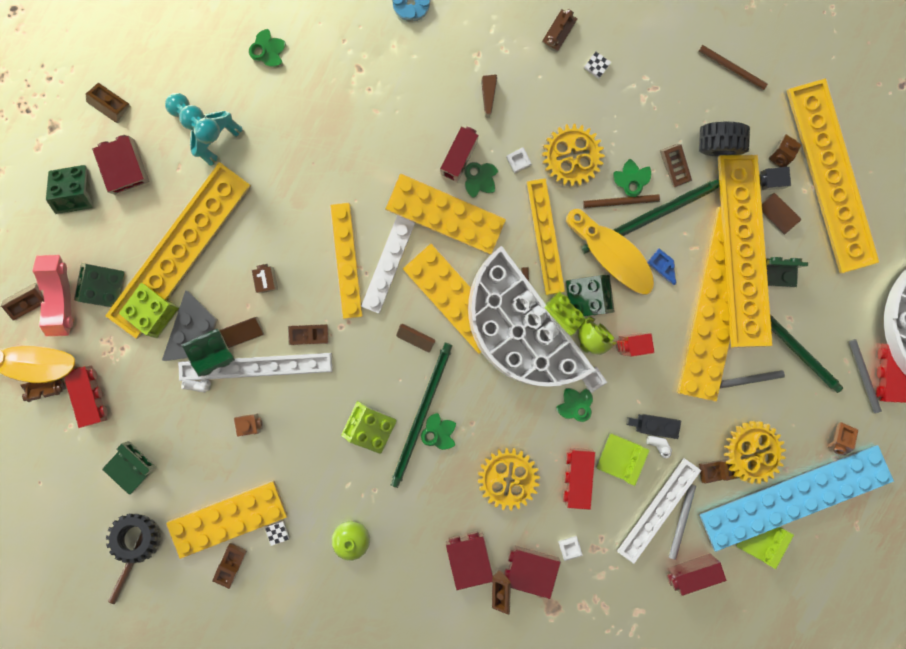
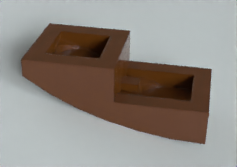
M328 324L288 326V344H328Z
M728 459L699 464L701 483L706 484L720 480L728 481L740 477L734 476L735 471H729L732 464H726Z
M229 543L212 582L230 589L247 550Z

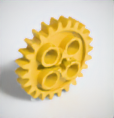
M566 124L564 131L558 127V134L552 132L551 136L553 139H546L550 145L543 146V149L547 150V152L542 153L543 157H547L542 162V164H548L545 171H552L549 176L550 178L557 176L556 183L562 179L563 186H565L567 181L570 182V187H573L574 182L581 186L582 180L587 184L589 182L588 176L594 179L595 175L593 172L599 173L600 169L597 166L603 165V162L599 160L605 157L604 154L599 153L604 149V147H598L601 139L595 141L594 138L597 134L590 135V128L583 131V125L577 129L576 124H573L572 129H570L568 124ZM582 140L585 143V147L578 148L575 141ZM557 145H565L566 152H559L557 150ZM587 150L590 152L589 154L577 155L575 160H573V157H567L562 160L556 159L557 157L569 156L571 151H573V154H579ZM580 159H587L589 166L583 167L580 164ZM568 163L571 167L570 171L562 170L561 164Z
M749 421V424L742 423V427L736 426L737 432H730L733 438L726 439L730 445L724 446V448L729 450V452L724 454V456L729 457L726 464H732L729 471H735V477H740L741 481H747V483L761 484V481L767 483L768 478L774 479L773 472L780 473L777 467L784 466L780 460L786 459V457L781 455L782 452L786 451V449L781 448L784 441H778L781 434H775V428H770L769 424L763 425V422ZM760 436L762 437L761 444L758 441ZM743 443H745L744 451L742 450ZM766 454L768 455V461H767V462H765V456H766ZM749 461H751L752 464L750 469L748 468Z
M505 447L504 453L498 449V455L491 452V460L485 457L487 465H480L484 471L478 472V475L483 477L478 479V483H483L479 490H485L483 498L489 496L488 503L495 501V508L501 504L502 510L505 509L506 505L509 506L510 511H512L513 505L520 509L521 502L526 506L527 498L533 500L530 495L531 493L537 494L534 487L540 486V484L535 480L539 479L540 476L534 473L538 471V467L532 468L535 464L534 460L528 462L530 456L522 457V450L516 454L515 448L512 449V452H509L508 448ZM513 462L511 471L513 480L509 481L508 494L505 496L504 491L507 483L504 477H508L509 465ZM499 463H504L506 465V470L504 472H498L496 470V466ZM517 467H524L525 473L518 476L515 474V469ZM500 482L503 484L501 490L495 491L492 489L493 484ZM514 486H520L521 492L513 494L511 489Z

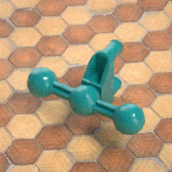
M172 93L165 101L167 112L174 117H179L181 125L191 130L190 150L192 155L202 158L210 166L214 164L210 158L217 161L218 156L212 153L208 146L218 139L220 132L226 128L236 137L239 133L235 131V128L239 132L243 130L242 126L232 119L230 112L218 111L204 114L199 107L190 105L188 98L182 93Z

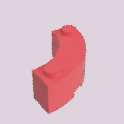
M60 255L36 256L33 273L39 290H43L45 301L41 303L39 327L45 336H68L70 328L73 327V318L71 317V294L67 276V265L65 262L63 263Z

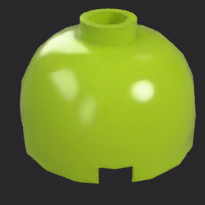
M588 317L578 330L580 347L586 353L604 354L616 344V342H612L615 338L603 324L597 325L594 323L596 319Z
M353 521L344 522L335 529L332 535L333 550L338 557L344 560L353 561L359 559L366 553L369 547L370 535L361 523Z

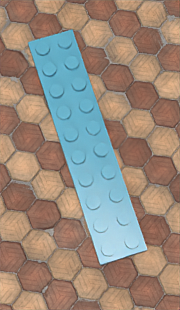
M875 445L699 515L713 550L716 552L894 482L879 446Z

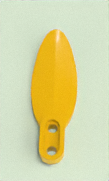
M573 209L568 213L566 217L567 225L587 242L591 253L604 269L634 292L647 295L652 291L654 287L652 271L642 253L629 240L614 230L599 226L580 209ZM574 216H579L580 221H576L574 219ZM592 228L594 230V234H590L588 229Z
M17 346L0 350V373L8 378L22 382H52L68 375L75 366V358L72 355L56 349Z

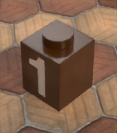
M262 264L256 266L257 269L252 270L256 293L278 290L274 267Z

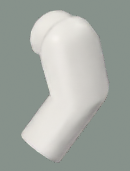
M202 379L201 381L183 380L181 388L205 393L210 390L211 382L208 379Z
M648 435L646 444L656 446L663 458H669L672 449L667 440Z

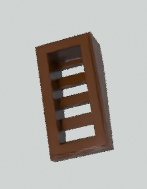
M496 74L485 75L481 79L486 118H490L497 83Z
M674 144L661 149L660 153L673 187L692 181L682 144ZM676 152V155L669 156L670 153ZM679 159V162L671 163V161ZM680 166L682 167L681 170H678V171H675V172H674V169H675V168L680 167ZM684 173V177L676 179V176Z

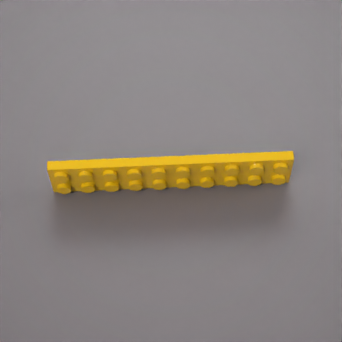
M826 78L788 89L787 95L839 273L879 263Z
M720 155L718 157L731 348L770 347L773 345L758 155Z
M219 162L105 316L138 339L142 332L119 314L132 294L143 283L167 301L251 185Z
M721 207L717 209L678 389L680 394L716 402L730 343Z

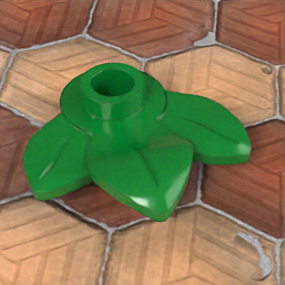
M269 29L262 30L256 35L255 42L249 47V55L254 61H262L266 66H279L282 64L279 54L284 50L286 42L279 38H271ZM258 49L262 50L260 55H256Z
M629 159L624 164L622 171H615L613 173L614 182L617 186L624 189L626 195L636 197L642 192L643 186L650 182L651 168L647 166L639 170L636 163ZM631 184L636 186L635 191L630 190Z
M471 162L467 164L464 173L467 178L465 188L468 194L475 198L479 191L494 193L495 183L492 177L498 173V169L490 163L480 165L477 162ZM471 169H476L478 173L472 175L470 171Z
M566 388L563 395L565 403L556 407L557 412L566 419L575 418L579 422L589 420L592 415L590 406L593 402L591 392L587 388L581 393L572 388ZM580 409H584L586 411L585 414L582 416L578 414V411Z
M438 413L431 415L426 421V428L421 433L422 442L427 446L435 445L441 450L454 447L455 442L450 435L455 430L456 423L451 420L441 421ZM428 433L434 434V438L432 440H429L427 438Z

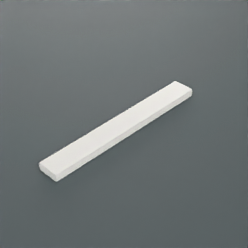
M332 353L236 358L230 365L223 368L219 367L213 370L211 374L198 377L189 361L178 362L179 381L333 372Z

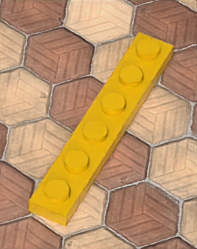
M546 178L527 181L545 295L556 294L559 291L562 293L565 292Z
M350 203L333 204L330 206L343 319L363 317Z

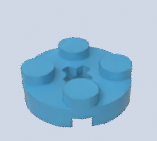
M392 0L398 17L406 21H418L427 14L430 0H414L415 5H407L408 0Z

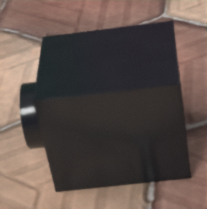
M790 167L768 168L760 172L759 177L762 191L785 189L791 186Z

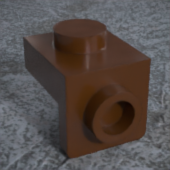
M785 134L776 150L770 155L769 160L779 167H787L795 159L802 144Z

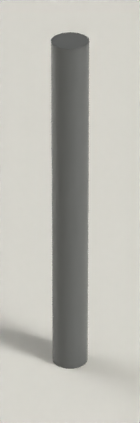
M850 340L849 344L873 412H882L857 340Z
M783 370L723 380L721 381L720 389L784 378L785 374Z

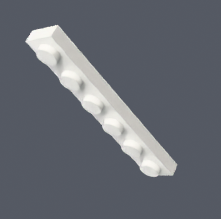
M397 215L361 307L380 313L415 222Z
M684 458L617 552L634 564L701 470Z

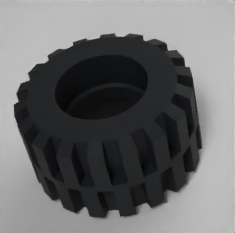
M723 121L708 123L700 127L699 152L709 156L742 155L749 152L750 126L740 122Z
M130 513L127 516L122 515L118 517V521L114 520L112 523L114 526L108 529L110 535H106V540H109L106 546L111 549L109 553L114 555L116 560L123 563H141L145 559H150L152 553H156V546L160 545L158 538L161 537V533H158L159 527L154 524L155 521L153 519H149L145 515ZM138 527L143 534L142 543L137 549L130 550L125 544V535L131 528Z

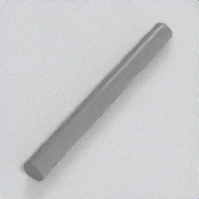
M693 484L687 489L669 558L676 560L696 490V485Z

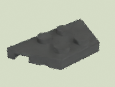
M189 291L184 293L162 358L163 361L187 358L182 344L215 329L218 319Z

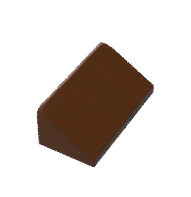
M99 82L85 93L86 102L116 123L130 106L128 102Z
M775 193L770 194L762 202V213L784 235L802 220Z
M34 283L4 299L1 307L14 321L38 308L45 301L38 285Z
M258 317L250 318L220 330L228 348L264 335Z
M403 323L400 324L396 334L398 338L426 352H430L435 343V339Z
M498 570L492 577V609L509 615L511 581L502 571Z

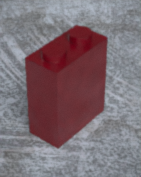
M461 126L440 168L442 176L458 183L478 143L479 135L476 134V130L468 126L466 128Z
M120 135L112 142H101L97 144L98 147L92 148L106 190L113 195L149 182L136 142L127 135Z
M474 531L468 533L466 537L453 536L449 538V541H446V549L456 591L492 582L493 573L483 533Z
M515 545L514 550L509 552V568L504 570V575L511 581V588L551 599L561 563L559 557Z
M711 553L667 568L669 572L667 575L670 586H673L674 591H678L681 596L727 581L721 562Z

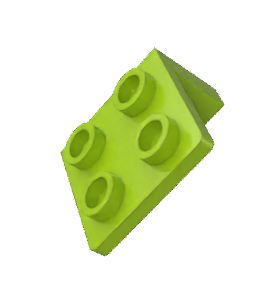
M141 283L119 314L146 336L158 338L179 307L174 303L164 300L148 286Z
M560 291L544 307L570 336L586 320L581 311L576 309L570 303L568 297Z
M357 401L341 436L352 444L381 454L397 420Z
M609 434L596 468L635 486L650 450L614 434Z
M777 527L736 544V547L776 569L794 535L781 527Z

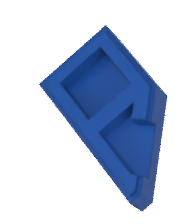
M658 248L647 263L668 282L675 285L674 260Z

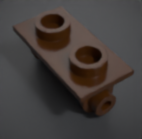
M561 9L542 42L558 52L578 18L573 16L574 12L570 9H567V11Z
M61 379L47 383H25L20 385L25 394H22V399L27 402L41 399V395L44 398L60 395L66 389Z

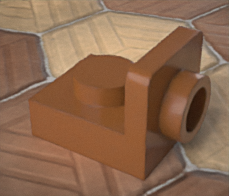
M258 413L234 418L237 437L258 434L263 429V422L261 417H258Z
M840 422L837 424L833 442L828 444V449L833 450L838 455L850 453L855 449L858 429Z

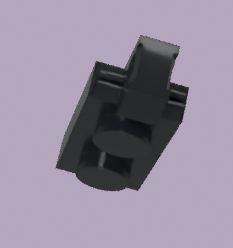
M638 414V419L627 417L626 425L636 427V431L639 433L678 439L681 420Z

